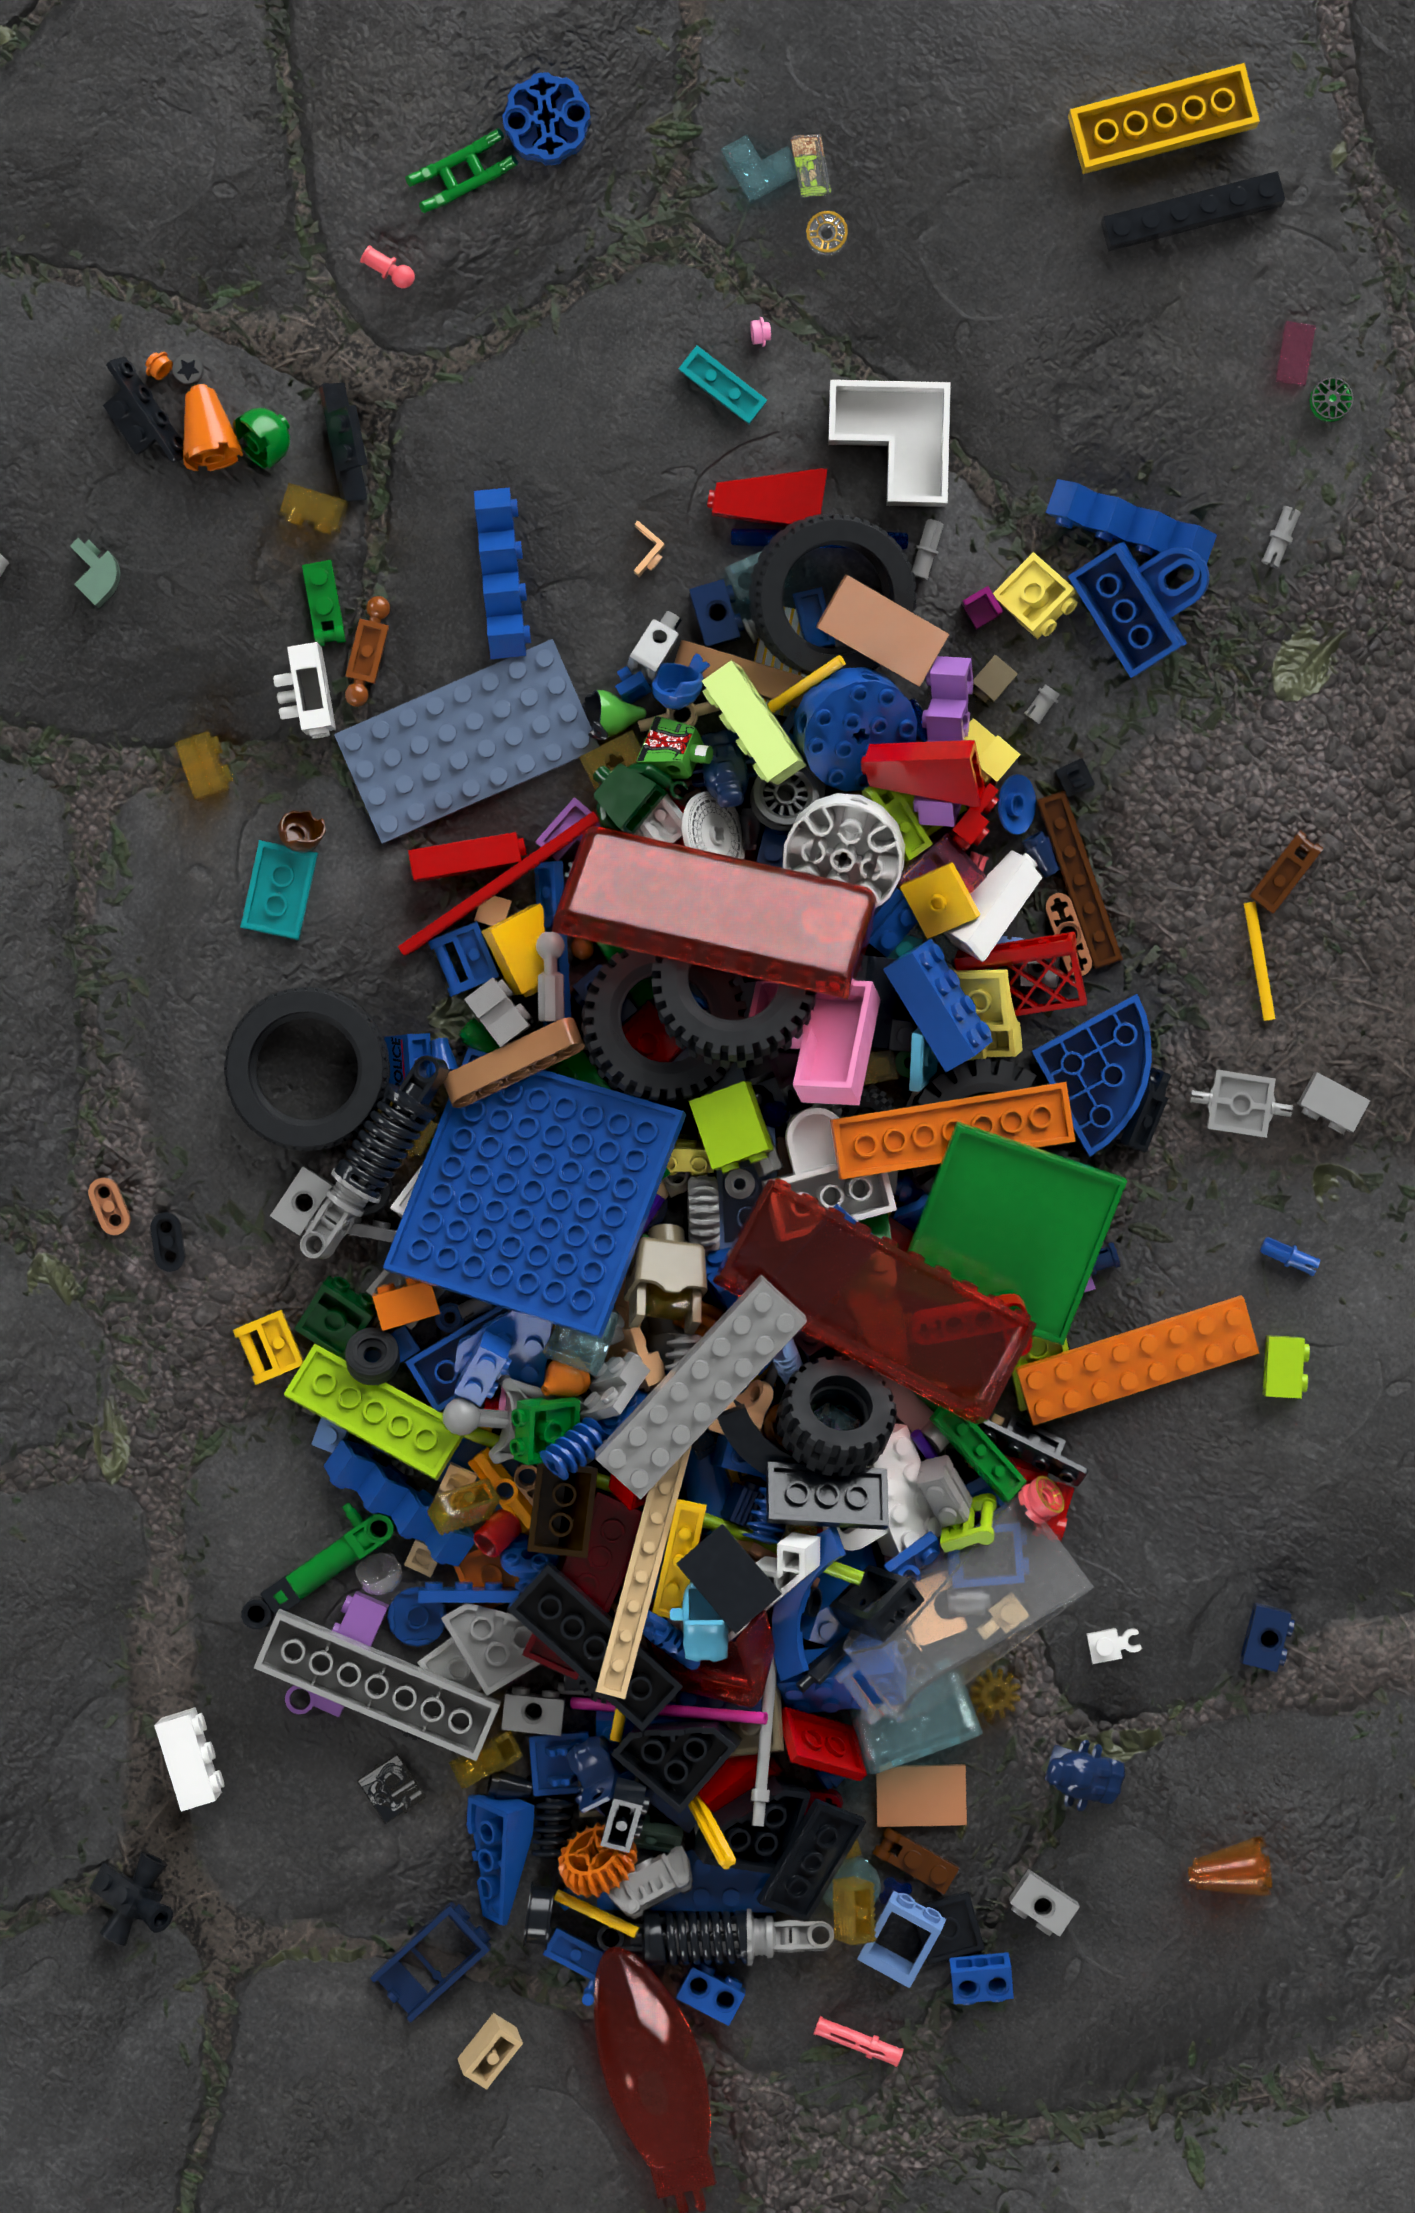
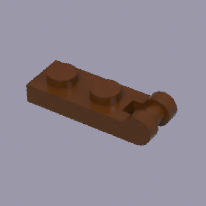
M1301 830L1296 833L1249 895V897L1271 914L1275 913L1323 850V847L1317 842L1313 844L1306 838L1307 835ZM1298 847L1307 853L1303 860L1294 854Z
M886 1827L882 1834L885 1837L880 1845L875 1846L872 1853L945 1895L959 1867L896 1830ZM894 1843L902 1846L897 1855L890 1852Z

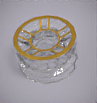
M822 211L814 215L808 222L806 229L807 244L817 255L833 256L846 245L848 237L847 224L839 214L832 211ZM830 228L832 237L829 239L823 238L821 231Z

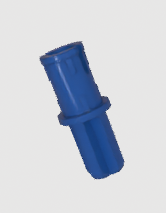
M1270 1237L1264 1239L1260 1248L1262 1254L1283 1262L1285 1267L1292 1266L1308 1273L1310 1276H1314L1316 1273L1314 1268H1318L1320 1264L1319 1258L1297 1250V1246L1293 1245L1290 1247Z

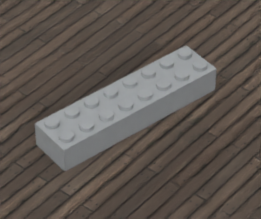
M760 1275L595 1451V1459L641 1500L807 1322L806 1315Z
M279 1609L276 1613L254 1666V1669L475 1761L478 1759L501 1703L500 1700L488 1695L486 1696L469 1687L282 1609Z

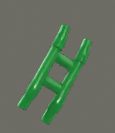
M499 128L488 135H484L463 149L405 177L408 186L411 187L421 182H426L440 174L447 190L419 202V207L423 213L451 203L464 194L501 177L518 165L514 155H510L484 170L477 154L483 153L504 139V134ZM466 160L474 176L458 184L450 168Z

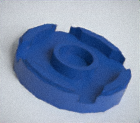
M419 1586L407 1588L396 1595L389 1606L387 1617L389 1628L396 1638L406 1645L416 1647L428 1645L441 1635L446 1627L441 1617L447 1614L445 1603H418Z

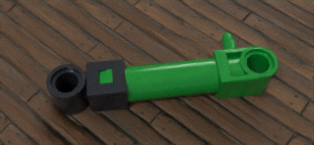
M350 1503L342 1506L346 1517L354 1528L291 1573L286 1574L261 1592L262 1597L250 1599L241 1611L243 1623L251 1629L265 1627L272 1620L273 1614L276 1616L279 1609L288 1611L356 1561L363 1559L386 1543L393 1536L396 1529L391 1516L378 1513L372 1514L363 1520ZM382 1520L387 1524L388 1531L385 1535L379 1536L373 1532L372 1524L374 1521ZM258 1605L264 1609L265 1617L263 1620L257 1621L251 1617L250 1609L252 1606Z

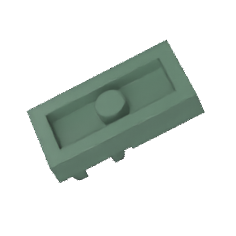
M646 1814L640 1838H634L633 1841L636 1847L669 1853L672 1848L681 1845L683 1829L669 1823H650V1815Z

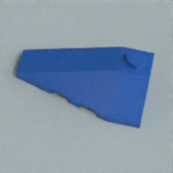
M472 1794L468 1796L467 1828L468 1834L474 1835L476 1850L472 1851L473 1861H478L481 1875L477 1880L482 1914L483 1917L504 1926L507 1925L533 1836L534 1805L518 1798L494 1799L493 1795Z

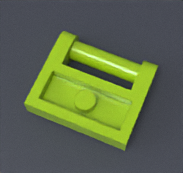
M984 1493L972 1497L973 1501L969 1509L968 1521L941 1528L940 1545L945 1553L960 1550L976 1543L989 1545L994 1541L995 1532L992 1528L993 1511L997 1507L995 1495ZM981 1510L980 1527L974 1528L975 1512Z

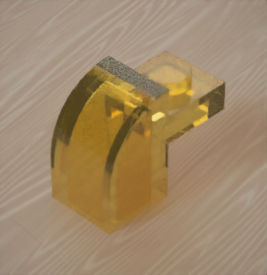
M506 1731L485 1740L477 1761L460 1755L450 1761L449 1764L461 1788L464 1789L485 1776L508 1767L522 1758L523 1755L511 1731Z

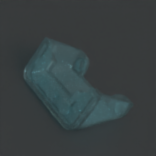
M944 1658L932 1663L933 1669L929 1673L908 1680L907 1703H899L895 1706L880 1705L865 1709H847L870 1774L886 1771L973 1739L983 1733L956 1660L950 1662L949 1658Z

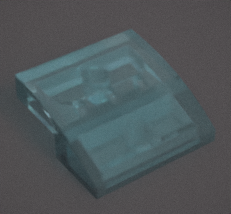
M613 1312L611 1313L602 1339L555 1324L556 1328L542 1353L546 1358L597 1376L609 1350L617 1325L618 1315Z

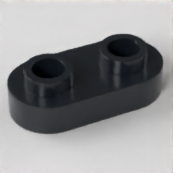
M163 1212L156 1215L150 1225L154 1257L160 1269L172 1272L180 1269L186 1260L182 1225L180 1219L175 1214ZM165 1221L170 1222L172 1225L169 1233L162 1230L161 1226ZM168 1251L175 1252L176 1260L174 1262H169L166 1259Z

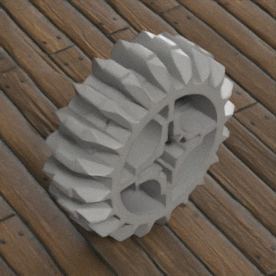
M698 1175L690 1177L687 1181L688 1243L702 1245L705 1249V1256H708L712 1251L719 1250L720 1246L718 1181L715 1176Z

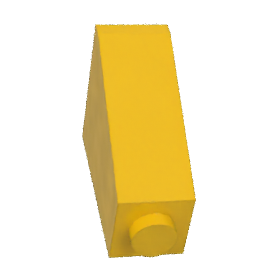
M541 903L530 905L481 931L508 987L514 993L513 995L523 994L524 997H528L538 992V975L544 972V959L540 957L536 950L537 939L545 932L544 909Z

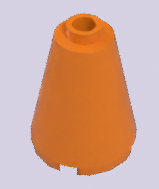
M205 384L192 386L185 395L183 462L185 467L192 471H199L198 466H207L208 471H214L238 462L237 456H243L242 447L215 390Z

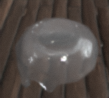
M378 1553L368 1556L355 1568L360 1586L368 1594L373 1595L391 1593L400 1585L403 1577L401 1565L392 1553Z

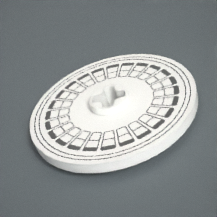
M708 791L694 795L688 801L682 818V835L688 856L694 866L707 878L712 880L731 878L740 870L746 850L744 849L739 815L734 807L721 808L717 803V799L711 797Z

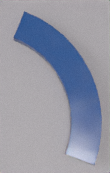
M829 1527L816 1535L820 1537V1566L774 1604L772 1644L780 1681L787 1680L809 1670L803 1646V1631H800L801 1615L805 1611L811 1592L810 1588L815 1579L833 1562L846 1555L837 1527Z

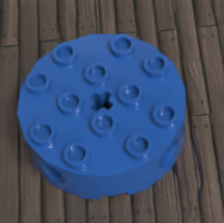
M866 667L843 668L830 675V678L823 680L817 687L813 686L804 694L794 715L793 739L809 769L825 785L843 791L864 790L869 786L867 775L863 774L861 770V759L863 756H866L869 744L916 742L917 719L911 702L885 674Z

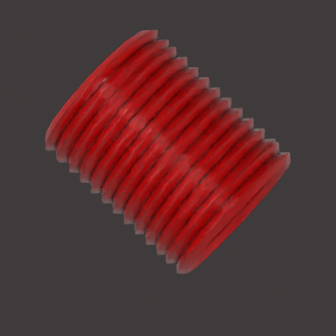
M499 1509L475 1532L474 1542L485 1555L494 1558L498 1557L521 1534V1524L511 1512Z

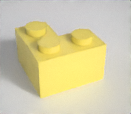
M974 718L969 722L968 737H965L964 740H975L984 785L987 786L990 782L995 786L1021 754L998 735L995 737Z

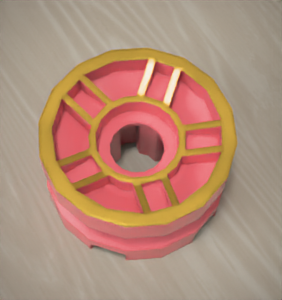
M1039 1476L1031 1483L1023 1486L1021 1491L1018 1492L1020 1505H1025L1028 1510L1025 1514L1035 1523H1045L1064 1509L1062 1493L1057 1485L1048 1477Z

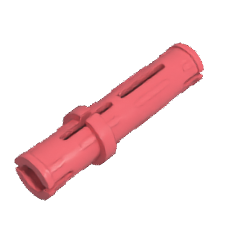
M822 2016L819 2017L814 2030V2035L866 2054V2058L872 2059L874 2057L895 2067L898 2066L904 2050L879 2040V2036L873 2035V2037L827 2020Z

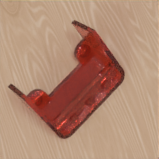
M654 1600L651 1602L648 1611L652 1612ZM763 1610L750 1621L736 1639V1642H728V1658L717 1662L703 1660L696 1670L688 1669L645 1637L649 1651L683 1680V1688L680 1691L746 1707L756 1706L762 1698L775 1651V1643L766 1610Z

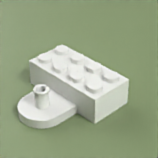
M807 1108L797 1113L791 1119L786 1129L785 1142L793 1173L761 1181L775 1237L779 1241L809 1234L836 1203L857 1221L897 1210L887 1172L839 1179L830 1123L831 1119L839 1117L827 1109Z

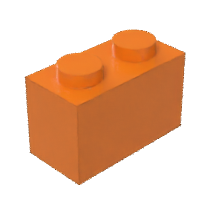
M406 1278V1284L395 1287L394 1283L378 1286L377 1292L373 1293L372 1297L382 1331L439 1315L440 1310L433 1286L410 1278Z

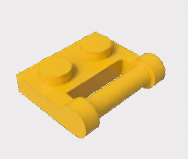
M282 1309L232 1330L235 1338L239 1337L254 1373L252 1379L255 1385L298 1368L304 1362ZM254 1330L258 1331L273 1367L267 1371L264 1369L250 1335V1332Z

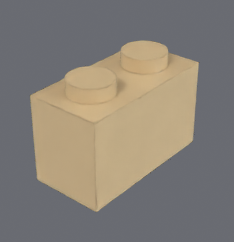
M493 2013L457 2058L463 2075L487 2090L522 2046L523 2042L517 2027Z

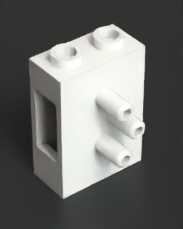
M317 642L287 647L291 673L274 675L273 680L276 687L294 684V690L278 692L277 699L279 704L297 702V705L280 708V718L283 720L299 717L301 730L306 735L312 736V739L330 736L329 731L336 730L322 647Z

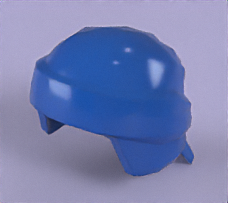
M700 654L693 656L689 667L676 663L661 664L652 682L654 698L664 707L672 710H680L696 701L702 689V680L704 679L702 673L710 667V664L706 661L703 662Z

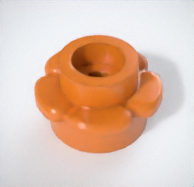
M156 352L149 356L145 363L147 376L161 380L168 375L172 369L173 362L167 357L168 354L166 352L159 354Z

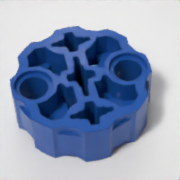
M548 72L533 74L530 79L521 84H516L508 94V102L505 112L502 114L505 134L513 144L515 152L527 161L542 162L545 166L560 164L563 159L568 158L572 154H577L586 143L585 138L588 127L591 124L589 105L580 93L579 86L567 77L552 76ZM540 84L546 85V95L540 94ZM561 93L560 97L556 100L557 108H552V101ZM529 97L532 101L538 103L539 110L535 111L534 103L530 102L526 98ZM544 106H547L548 114L552 118L550 119L549 133H547L546 125H544L542 120L544 118ZM574 109H580L585 115L581 121L574 122L568 118L569 113ZM514 117H522L525 120V125L521 129H513L509 126L510 120ZM559 127L560 136L564 137L567 142L556 135L555 128ZM537 130H541L542 137L540 139H538ZM548 143H553L555 147L554 154L549 155L548 151L545 150Z

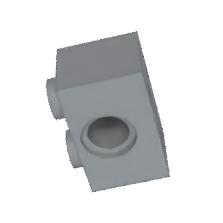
M303 1166L270 1216L301 1236L308 1230L314 1221L316 1213L328 1199L326 1193L329 1189H333L334 1184L307 1166ZM302 1194L310 1195L313 1200V1206L308 1211L301 1210L297 1204V1200Z
M519 1686L512 1687V1691L506 1690L501 1730L561 1736L566 1697L559 1696L560 1692L556 1690H542V1694L530 1693V1688ZM530 1703H537L542 1708V1714L536 1718L530 1717L526 1713V1706Z
M1030 1869L1027 1870L1009 1897V1902L1013 1905L1011 1908L1013 1912L1024 1919L1030 1916L1038 1922L1036 1927L1049 1936L1055 1933L1060 1937L1080 1908L1077 1901ZM1040 1898H1046L1051 1902L1049 1909L1045 1912H1039L1034 1908L1035 1902Z

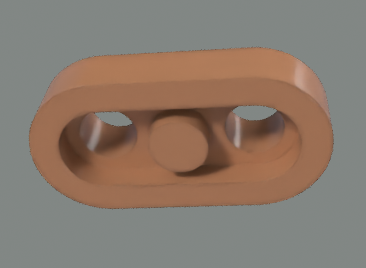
M110 1178L96 1179L91 1183L88 1195L101 1228L110 1235L122 1234L129 1228L131 1216L117 1183ZM102 1187H107L110 1190V1195L107 1198L100 1196V1189ZM114 1214L121 1217V1223L118 1226L113 1225L111 1222V1217Z

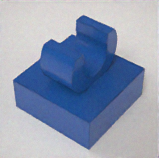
M627 666L617 671L622 682L615 687L622 700L626 703L631 704L652 692L641 671L632 675Z

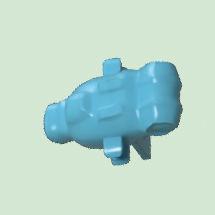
M690 1582L683 1594L682 1608H672L670 1610L671 1620L683 1621L685 1659L695 1662L703 1660L717 1662L728 1658L729 1627L693 1583Z

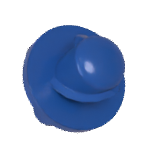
M521 1533L501 1552L500 1562L502 1568L507 1573L519 1578V1584L527 1585L548 1561L557 1566L560 1561V1555L527 1551L529 1535Z

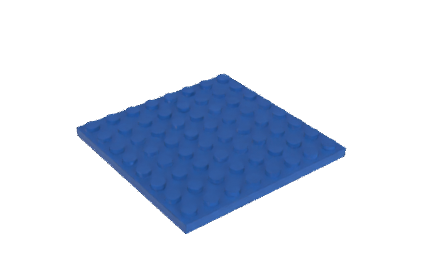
M468 1047L461 1066L488 1053ZM546 1070L537 1072L465 1107L454 1108L448 1098L383 1269L602 1339L684 1123L685 1112Z

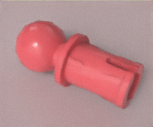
M370 245L366 248L360 259L361 263L381 273L383 279L390 275L393 283L399 288H408L415 280V274L409 266H396L397 259L395 257L390 259Z

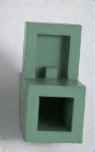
M77 538L70 547L91 568L74 585L95 606L100 608L117 590L120 582V567L112 553L107 551L99 558L98 555L101 551L89 539L84 543Z

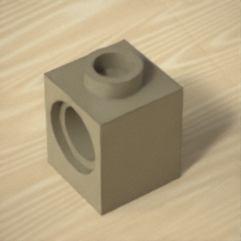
M994 655L974 678L972 693L984 703L987 700L994 703L1016 678L1018 673L997 655Z

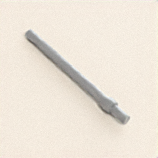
M767 1643L761 1711L767 1712L768 1721L767 1724H760L755 1789H752L751 1801H754L752 1826L764 1827L766 1803H769L770 1796L767 1784L777 1678L772 1643Z

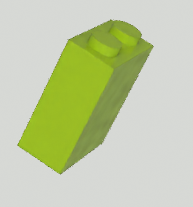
M742 1081L689 1101L712 1170H722L723 1174L740 1168L738 1163L750 1160L751 1164L767 1159L766 1153L774 1151L751 1082Z

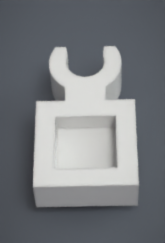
M1116 1628L1087 1633L1092 1664L1122 1659L1121 1650L1123 1649L1129 1652L1140 1651L1142 1649L1140 1644L1132 1646L1128 1643L1130 1636L1139 1634L1138 1630L1128 1629L1122 1636L1117 1635Z

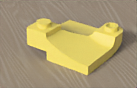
M949 968L957 974L960 980V987L965 995H968L973 1000L977 1015L981 1021L988 1025L991 1031V1038L993 1039V1042L969 1060L986 1059L987 1057H1016L1023 1051L1020 1022L1017 1021L1012 1003L1008 970H955L954 968Z

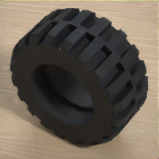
M832 1356L831 1360H826V1357L817 1358L813 1364L807 1362L800 1366L799 1371H795L791 1375L788 1384L785 1386L776 1412V1421L778 1422L776 1426L777 1433L780 1437H783L781 1443L787 1451L791 1450L793 1452L792 1457L798 1463L801 1461L806 1463V1468L812 1471L816 1468L822 1470V1474L832 1476L833 1472H837L839 1476H848L851 1470L854 1473L862 1472L866 1469V1466H872L878 1461L892 1434L897 1413L896 1404L892 1402L894 1398L893 1393L889 1387H884L886 1382L880 1375L875 1376L873 1369L867 1365L865 1367L858 1365L857 1360L849 1358V1361L842 1360V1357ZM826 1401L842 1404L857 1416L861 1427L849 1431L830 1428L818 1420L811 1406Z

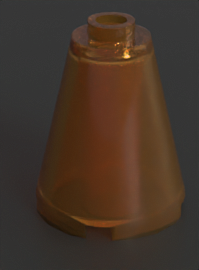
M1255 1836L1194 1859L1193 1866H1188L1190 1884H1195L1198 1890L1257 1896L1271 1895L1272 1893L1269 1890L1272 1888L1269 1855L1263 1854L1261 1847H1267L1264 1837Z

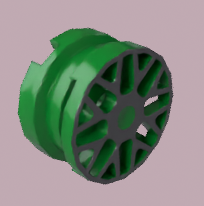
M1335 377L1326 378L1320 381L1311 392L1309 399L1310 409L1314 416L1321 421H1338L1351 409L1354 399L1353 392L1348 383L1342 379Z

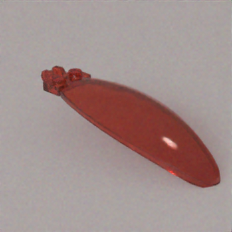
M612 1947L605 1951L600 1959L594 1984V2021L597 2048L611 2100L627 2134L642 2158L651 2168L658 2199L675 2195L679 2213H688L689 2206L684 2192L693 2191L696 2208L700 2212L706 2211V2202L701 2188L715 2185L717 2181L710 2154H708L711 2127L710 2097L706 2072L699 2048L679 2006L654 1972L632 1952L621 1947Z

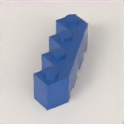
M1060 479L1056 481L1045 512L1056 518L1055 523L1070 529L1073 526L1096 533V538L1112 543V540L1121 543L1125 542L1127 545L1136 547V552L1152 557V554L1158 555L1170 548L1186 547L1200 554L1207 564L1217 537L1215 533L1199 525L1176 521L1159 511L1136 507L1119 497L1096 493L1079 483ZM1188 564L1180 566V568L1192 570V567Z
M510 487L474 491L490 658L526 656V644L531 643L530 626H524L522 601H527L526 584H520L518 559H523L521 541H516L513 517H519L517 499H511Z
M341 1439L324 1464V1468L330 1477V1482L340 1489L348 1488L357 1491L363 1501L364 1508L369 1512L391 1516L397 1527V1532L406 1539L414 1538L424 1541L431 1553V1558L442 1565L447 1563L458 1567L475 1543L474 1533L467 1521L457 1514L454 1518L440 1509L442 1503L435 1499V1497L424 1489L420 1492L416 1491L406 1483L409 1478L390 1464L385 1467L372 1457L375 1453L368 1447Z

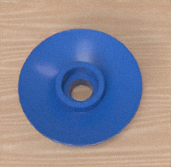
M1015 774L1008 777L1001 787L998 798V813L1001 824L1007 832L1022 834L1030 827L1034 819L1036 796L1030 780L1024 775Z

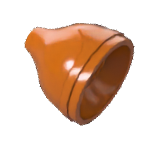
M563 1352L549 1363L541 1391L545 1396L576 1398L590 1387L591 1380L588 1369L577 1355L571 1352Z

